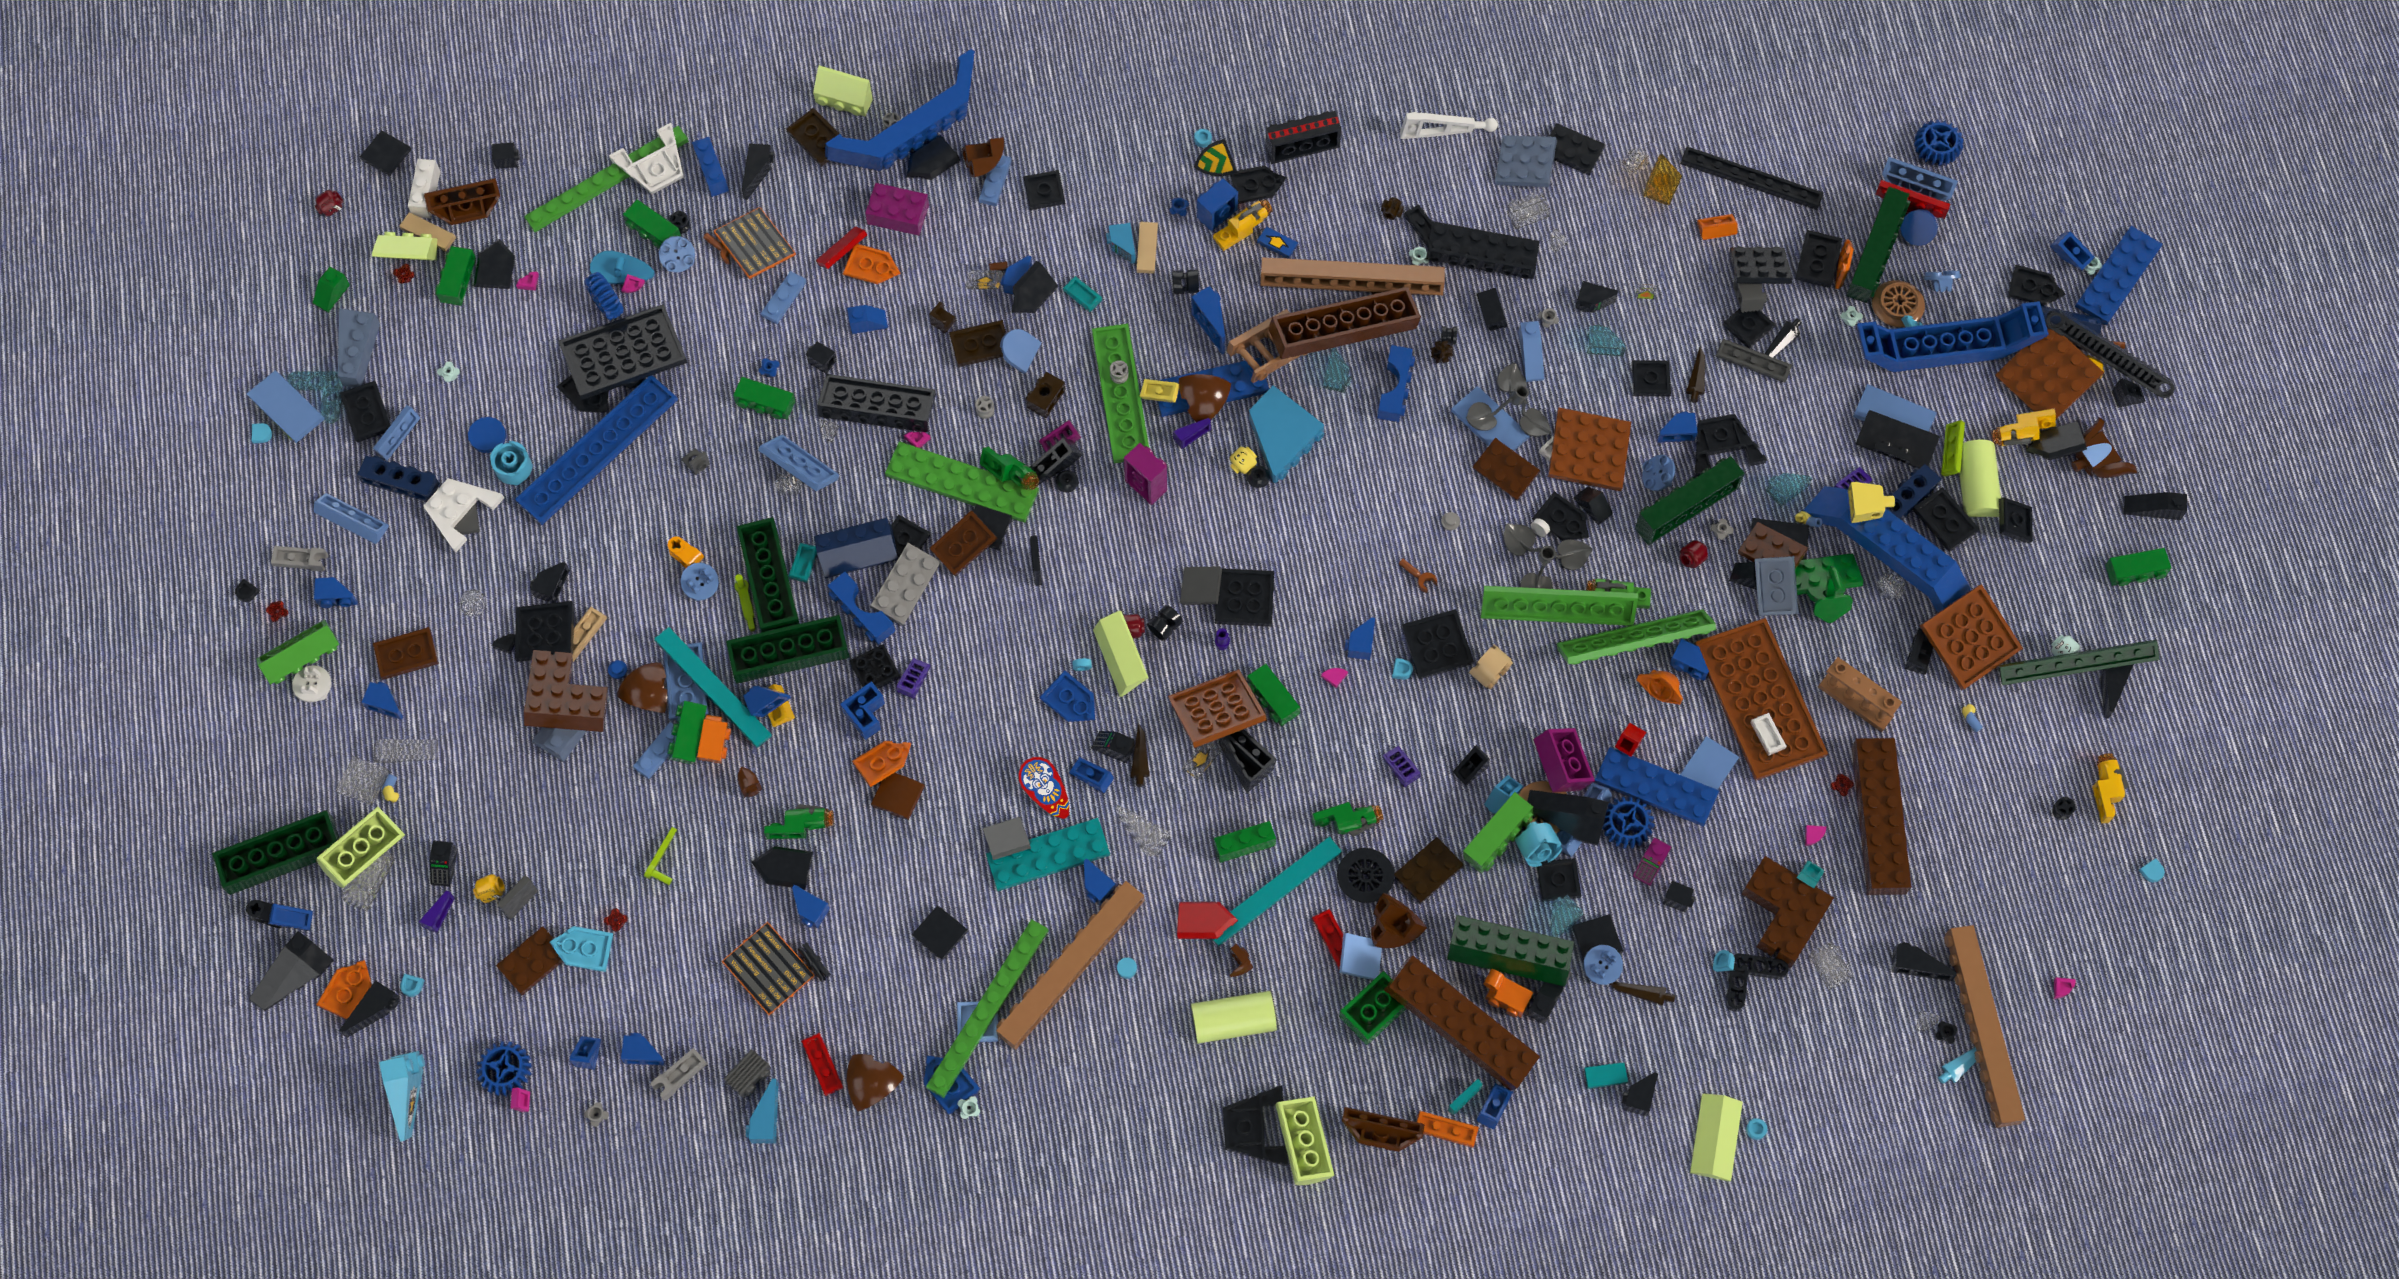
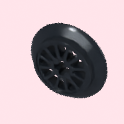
M1359 848L1343 857L1337 869V880L1341 890L1349 898L1357 902L1371 903L1378 901L1383 893L1388 894L1394 883V869L1390 860L1383 853L1371 848ZM1362 861H1363V862H1364V868H1362L1361 865H1360L1358 862H1362ZM1366 861L1372 862L1368 868L1366 867ZM1374 864L1378 866L1377 868L1371 870ZM1356 865L1359 870L1353 868L1352 866ZM1379 870H1380L1381 873H1382V874H1374V873H1376V872L1379 871ZM1362 873H1369V880L1367 878L1361 879ZM1374 878H1382V882ZM1357 883H1360L1357 889L1353 887ZM1362 885L1365 886V892L1359 891ZM1367 885L1371 887L1372 891H1367Z

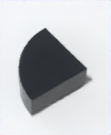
M507 634L496 639L492 647L511 654L515 646V634Z

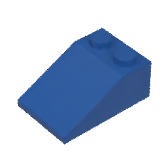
M1208 286L1191 296V314L1222 355L1225 353V331L1220 303L1221 297L1216 290L1213 291Z

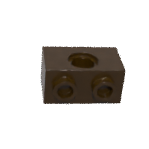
M1048 372L1043 377L1040 376L1034 390L1029 391L1026 396L1027 408L1047 418L1066 391L1065 381ZM1048 393V395L1042 396L1041 394Z

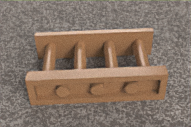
M1285 309L1274 316L1288 314L1290 312L1287 309ZM1272 317L1230 340L1226 352L1230 357L1236 353L1240 354L1254 370L1251 379L1252 383L1264 380L1268 374L1301 356L1282 360L1280 356L1274 358L1260 342L1264 337H1269L1273 342L1268 330ZM1250 345L1255 346L1268 363L1260 367L1246 348Z
M1839 657L1826 671L1828 674L1818 686L1819 689L1881 732L1890 723L1894 713L1903 703Z

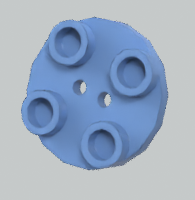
M672 236L664 240L660 245L658 252L659 260L668 271L683 272L694 264L695 249L686 238Z
M1954 270L1943 271V274L1942 272H1925L1924 280L1933 281L1935 292H1938L1939 289L1940 292H1944L1946 287L1947 291L1951 292L1953 279L1961 278L1960 271Z
M1656 455L1643 463L1642 480L1646 488L1652 491H1662L1668 486H1672V480L1675 476V465L1670 457Z
M694 563L683 571L680 583L684 594L695 601H701L713 596L717 591L719 579L716 571L710 565Z
M1598 945L1592 947L1586 953L1582 968L1592 982L1607 985L1620 977L1623 970V961L1615 948L1609 945Z

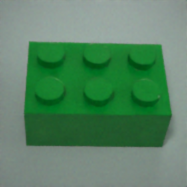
M1384 971L1342 1008L1339 1014V1018L1366 1045L1372 1042L1407 1009L1384 991L1391 981V978Z

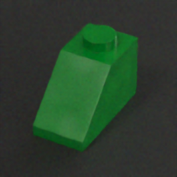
M329 266L318 280L313 304L329 312L350 286L345 274Z

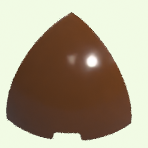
M1004 137L989 139L986 143L965 145L962 148L966 168H969L972 178L988 173L998 164L1004 150Z
M1206 374L1187 375L1179 378L1180 394L1182 399L1187 400L1189 405L1188 413L1193 420L1199 422L1207 418L1213 419L1225 404L1230 392L1231 383L1220 377Z
M661 662L645 664L633 670L621 683L616 696L637 708L665 713L667 689H664V680L666 674Z
M1386 893L1381 895L1373 913L1376 916V922L1371 927L1374 946L1379 948L1400 947L1412 942L1427 929L1423 921L1403 903Z
M852 1055L848 1064V1092L858 1112L884 1099L904 1078L903 1074L887 1061L883 1064L875 1061L873 1055Z

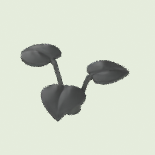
M1516 363L1505 367L1497 377V386L1501 391L1509 392V399L1494 412L1483 402L1474 403L1469 408L1466 416L1468 423L1472 427L1481 431H1488L1497 424L1494 415L1510 402L1513 405L1522 404L1521 413L1523 417L1519 420V424L1523 432L1533 437L1551 434L1550 425L1539 410L1529 408L1525 412L1527 404L1525 399L1529 395L1526 380Z
M1507 523L1504 529V542L1512 554L1522 556L1526 550L1529 552H1539L1538 559L1542 563L1539 574H1526L1520 583V587L1552 589V580L1547 576H1542L1546 564L1551 563L1554 557H1556L1557 559L1561 558V564L1564 568L1577 570L1586 563L1593 551L1589 545L1581 541L1565 540L1557 547L1558 555L1551 546L1530 548L1535 543V534L1531 528L1525 525Z

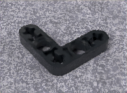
M1741 953L1735 954L1734 962L1740 959L1741 963L1747 964L1751 960L1750 970L1747 969L1748 965H1742L1739 968L1734 963V969L1728 972L1727 1008L1730 1011L1738 1012L1745 1005L1748 975L1782 979L1789 971L1788 964L1781 959ZM1762 962L1764 970L1757 971L1754 968V963ZM1769 963L1771 964L1770 968H1776L1780 965L1781 969L1784 970L1780 974L1777 973L1776 969H1771L1769 973L1767 972ZM1740 978L1743 982L1742 987H1735L1732 984V979ZM1735 992H1742V994L1738 993L1737 995V1001L1740 1003H1738L1737 1006H1734V1002H1731L1730 1000L1734 999Z

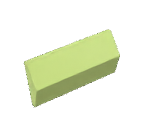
M1117 611L1100 619L1093 631L1119 696L1123 697L1149 677L1122 611Z
M1702 1093L1690 1168L1691 1174L1731 1182L1742 1101L1725 1095Z

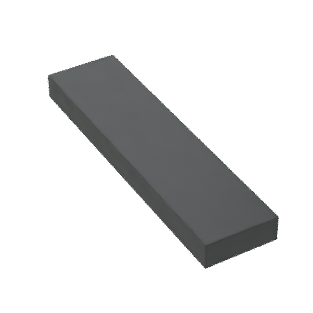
M1722 339L1716 357L1783 383L1786 382L1792 364L1726 339Z

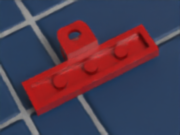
M1883 180L1880 181L1875 194L1883 199L1888 187L1909 193L1907 200L1911 202L1906 214L1916 209H1923L1929 211L1937 218L1945 219L1951 205Z

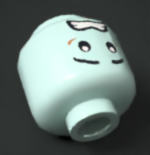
M2061 635L2051 644V652L2054 656L2080 651V645L2070 635Z

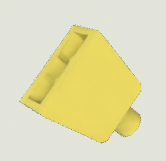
M1851 482L1848 488L1851 523L1881 518L1885 512V507L1895 506L1894 496H1884L1881 485Z

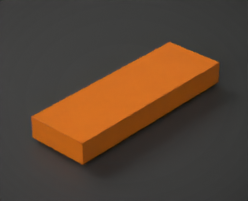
M1420 1110L1417 1118L1418 1123L1425 1124L1423 1134L1474 1147L1479 1127Z

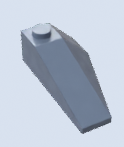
M542 727L532 740V743L564 762L586 731Z

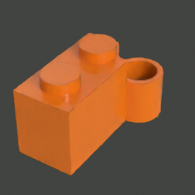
M706 715L697 754L698 760L722 764V759H726L728 748L725 747V742L730 739L731 729L728 728V723L722 722V717Z
M1494 969L1490 970L1483 983L1490 989L1485 998L1488 1000V1003L1495 1008L1501 1007L1505 1009L1506 1013L1512 1017H1522L1534 993L1507 979L1501 972Z

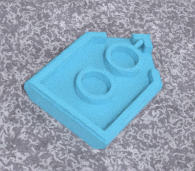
M573 926L565 933L551 940L550 944L565 965L606 972L613 933Z

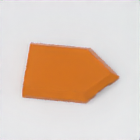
M1849 239L1845 240L1838 257L1835 289L1843 286L1850 268L1854 249Z
M860 244L853 247L843 272L845 276L874 284L882 283L901 274L889 252Z
M884 741L854 759L852 763L869 787H872L904 767L911 743L903 742L901 744Z
M363 960L357 962V964L337 969L316 1005L347 1020L372 986L366 961Z

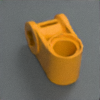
M675 536L669 539L667 546L670 555L685 568L694 563H700L704 558V555L697 548L691 546L682 538Z

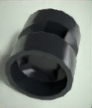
M1198 269L1187 270L1186 273L1182 270L1172 271L1174 295L1184 294L1185 291L1189 294L1199 292ZM1181 279H1186V285L1181 284Z
M1164 605L1158 612V617L1154 616L1147 623V627L1158 639L1165 641L1172 634V629L1176 630L1183 623V619L1172 607Z

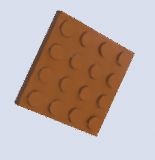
M2047 326V337L2021 349L1995 377L2033 412L2055 409L2057 420L2104 372L2065 336H2061Z
M1559 407L1556 415L1548 477L1622 491L1631 422Z
M1982 584L1976 586L1919 625L1961 690L1966 689L2023 649Z
M1240 669L1168 696L1169 702L1194 748L1267 720L1263 709Z

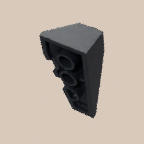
M1530 790L1527 802L1533 806L1534 815L1544 821H1549L1557 826L1559 830L1567 832L1580 842L1598 846L1609 802L1591 797Z
M298 931L284 946L249 999L266 1011L285 999L287 995L296 989L299 990L304 987L303 985L320 977L334 960Z

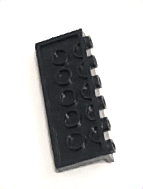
M1433 221L1426 259L1432 262L1448 263L1452 266L1460 265L1469 269L1476 268L1486 272L1502 273L1506 276L1514 275L1523 279H1533L1536 272L1540 241Z
M826 374L817 404L818 416L826 419L872 424L916 432H928V422L936 390Z

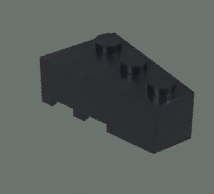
M1244 729L1219 739L1218 744L1246 793L1273 771L1277 759Z

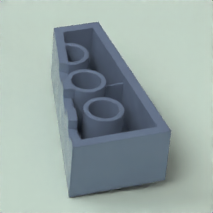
M339 308L338 378L343 386L355 388L363 385L380 327V322L375 313Z

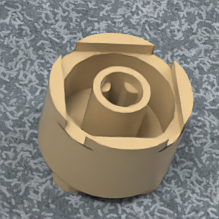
M1494 644L1478 660L1477 665L1469 671V674L1485 688L1488 687L1491 690L1501 676L1499 674L1504 676L1513 662L1509 656Z

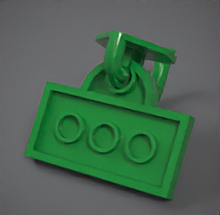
M1853 553L1801 560L1795 569L1797 595L1807 594L1810 600L1815 602L1814 615L1827 623H1833L1851 610L1853 600L1850 595H1845V591L1847 588L1862 587L1864 582Z

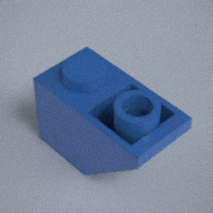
M335 577L315 578L314 600L319 607L331 608L332 606L350 607L351 605H357L358 601L355 596Z
M1681 639L1669 665L1677 671H1684L1690 674L1694 679L1705 681L1709 670L1699 646Z

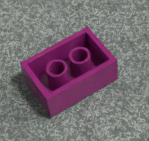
M875 183L865 212L867 224L919 236L929 208L928 194Z
M1139 443L1124 457L1125 482L1152 505L1167 491V465L1161 458H1156L1148 446L1144 447Z
M1575 728L1548 729L1533 739L1553 793L1580 791L1595 781Z

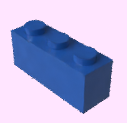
M706 137L692 142L711 196L728 192L726 179L710 138Z

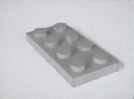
M907 543L870 608L877 612L882 611L889 619L904 626L941 561Z

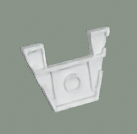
M671 123L657 130V134L665 147L635 163H632L624 148L609 155L612 162L651 194L683 178Z
M448 478L423 507L452 549L457 552L467 541L464 535L454 529L457 523L478 500L494 510L504 499V496L498 492Z

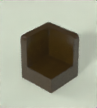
M941 301L929 313L931 325L945 334L956 322V317L944 310V305Z

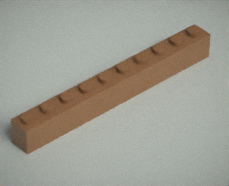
M1262 257L1260 286L1386 292L1408 287L1411 294L1443 295L1445 267Z
M1125 881L1123 885L1119 884L1114 889V895L1110 900L1107 898L1100 906L1101 910L1097 915L1094 913L1087 922L1089 924L1076 933V939L1063 948V954L1050 963V969L1037 978V984L1024 993V999L1010 1009L1009 1012L1011 1014L997 1024L996 1033L998 1037L1015 1051L1145 901L1144 895L1130 883Z
M1974 925L1951 928L1945 934L1944 941L1946 947H1949L1950 964L1954 966L1956 972L1954 979L1956 985H1959L1960 1002L1964 1005L1965 1021L1969 1024L1971 1031L1970 1040L1977 1050L1975 1051V1060L1980 1065V1079L1985 1084V1098L1990 1103L1991 1120L1993 1123L1995 1122L1996 1128L2019 1125L2026 1119Z

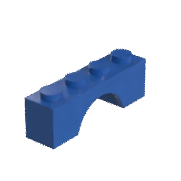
M1391 345L1387 370L1396 376L1398 385L1392 391L1381 394L1377 419L1399 422L1400 416L1405 414L1406 405H1403V400L1408 398L1409 389L1406 388V385L1411 383L1412 372H1409V369L1414 367L1415 356H1412L1413 349Z
M843 572L827 585L829 597L833 602L838 601L845 615H851L852 621L857 628H863L864 634L869 641L872 642L874 640L879 645L896 631L894 623L882 611L868 613L856 606L855 600L859 589L855 581L846 572Z

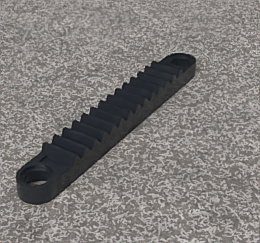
M2058 309L2047 313L2046 324L2056 333L2065 336L2072 343L2157 396L2167 398L2174 393L2173 381L2158 372L2157 369L2152 368L2151 365H2147L2138 357H2134L2119 345H2115L2106 337H2102L2101 334L2096 333L2095 330H2091L2088 326L2083 325L2082 322H2078ZM2054 315L2061 318V321L2057 324L2050 322L2051 317ZM2162 384L2170 385V389L2166 392L2160 391L2159 387Z

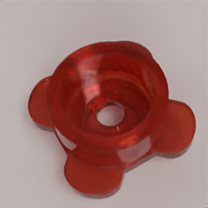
M403 264L402 267L393 271V275L397 276L400 284L410 282L415 276L408 264Z
M283 601L273 602L266 608V612L270 614L272 622H277L280 618L286 617L289 614V611L284 608Z
M1838 774L1835 782L1830 784L1831 789L1838 791L1841 796H1847L1848 790L1854 786L1853 781L1843 774Z
M618 908L612 909L611 914L604 918V923L610 925L615 932L619 931L628 921V917L622 915Z

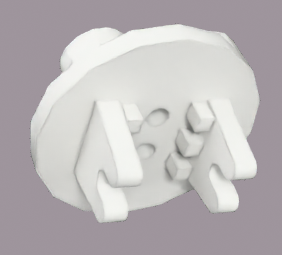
M306 666L294 676L292 689L297 698L309 703L326 699L332 685L331 677L320 666Z

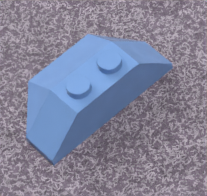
M1888 157L1882 173L1886 182L1943 202L1952 198L1958 183L1957 180Z

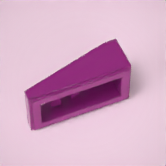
M1070 420L1039 440L1045 452L1050 449L1047 441L1050 440L1054 446L1056 442L1053 438L1057 437L1058 441L1061 440L1060 434L1062 433L1067 439L1074 442L1082 438ZM1070 430L1072 435L1069 436L1066 431Z

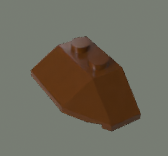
M494 178L424 193L428 212L450 225L488 218L500 198L497 180Z
M1344 1107L1342 1122L1356 1141L1367 1146L1399 1152L1423 1138L1425 1124L1348 1107Z

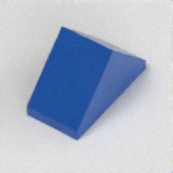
M581 1036L570 1055L571 1063L577 1068L595 1070L601 1039Z

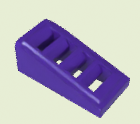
M1207 418L1174 430V441L1181 449L1185 448L1211 430V420Z
M1858 467L1840 480L1834 487L1845 489L1843 487L1845 485L1849 488L1848 482H1855L1852 478H1855L1859 483L1867 484L1872 482L1873 479ZM1858 473L1865 479L1864 482L1857 476Z
M913 658L896 686L897 692L915 699L931 665ZM915 664L923 667V671L914 668ZM911 672H916L920 674V676L918 677L916 675L911 674ZM910 677V678L915 679V680H917V681H916V682H913V681L908 680V678ZM907 683L909 685H912L913 687H907L905 686V684Z
M1399 745L1382 755L1403 787L1420 778V771ZM1396 753L1399 754V756L1394 758L1393 760L1389 758ZM1400 759L1403 760V762H1401V763L1398 764V765H1395V764H1394V763H1396L1397 761H1399ZM1404 765H1407V768L1403 769L1402 771L1399 770V768L1403 767ZM1408 771H1411V772H1412V773H1410V774L1407 775V776H1404V775H1403V774H1405V773L1408 772Z
M446 890L420 919L419 923L423 928L435 933L438 932L455 900L451 892Z

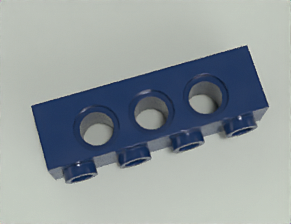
M366 455L357 473L361 483L425 502L433 496L440 484L436 475L432 472L425 471L424 473L412 466L404 467L395 461H384L378 456L370 457Z
M1926 464L1921 468L1916 467L1908 480L1904 479L1898 485V490L1895 492L1892 490L1887 495L1894 496L1895 506L1892 508L1896 511H1891L1889 507L1885 508L1900 520H1903L1916 505L1937 488L1942 479ZM1914 484H1919L1921 488L1916 487Z

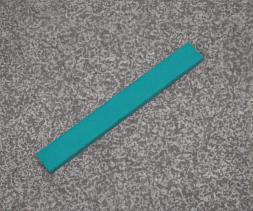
M670 627L654 638V641L756 748L772 737V734L755 716H751L749 710Z
M1329 836L1233 909L1230 913L1238 921L1233 926L1227 928L1218 939L1212 940L1218 947L1335 859L1342 853V850Z

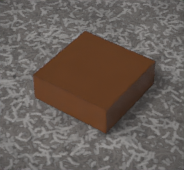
M1007 261L991 263L989 268L991 272L1004 271L1008 268Z

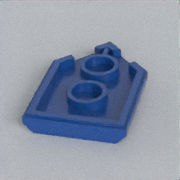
M1065 670L1039 697L1067 722L1095 720L1094 693Z
M927 1056L923 1082L925 1087L943 1058ZM963 1068L944 1098L930 1090L929 1092L947 1114L950 1115L959 1108L958 1101L960 1099L967 1100L971 1096L976 1095L980 1091V1087Z

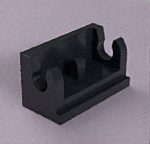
M1496 288L1477 293L1484 321L1489 331L1503 327L1506 328L1507 323Z
M1918 628L1914 635L1905 669L1925 675L1933 646L1921 628Z

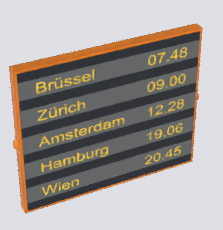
M760 207L714 230V234L749 279L796 255Z
M768 922L721 961L768 1015L772 1014L790 997H793L801 987L815 976Z

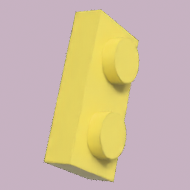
M1144 379L1140 397L1147 400L1175 403L1179 384Z

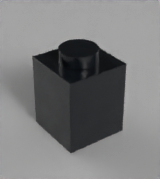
M514 142L492 144V161L496 169L518 167L520 151L516 149Z
M818 341L813 346H810L806 352L808 363L825 374L837 361L835 351Z
M1672 880L1663 904L1685 912L1688 907L1692 908L1696 898L1692 896L1695 889Z

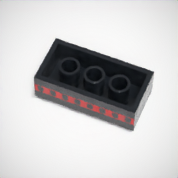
M1326 111L1319 115L1306 116L1303 119L1289 120L1286 123L1273 124L1266 127L1265 147L1271 164L1340 148L1341 126L1336 111Z

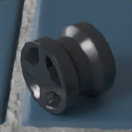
M676 211L671 214L670 222L679 228L680 234L686 233L690 228L687 215L682 211Z
M1442 326L1441 342L1448 341V343L1456 345L1457 327L1447 328Z
M2068 797L2059 798L2052 807L2054 817L2059 820L2068 819L2075 811V803Z

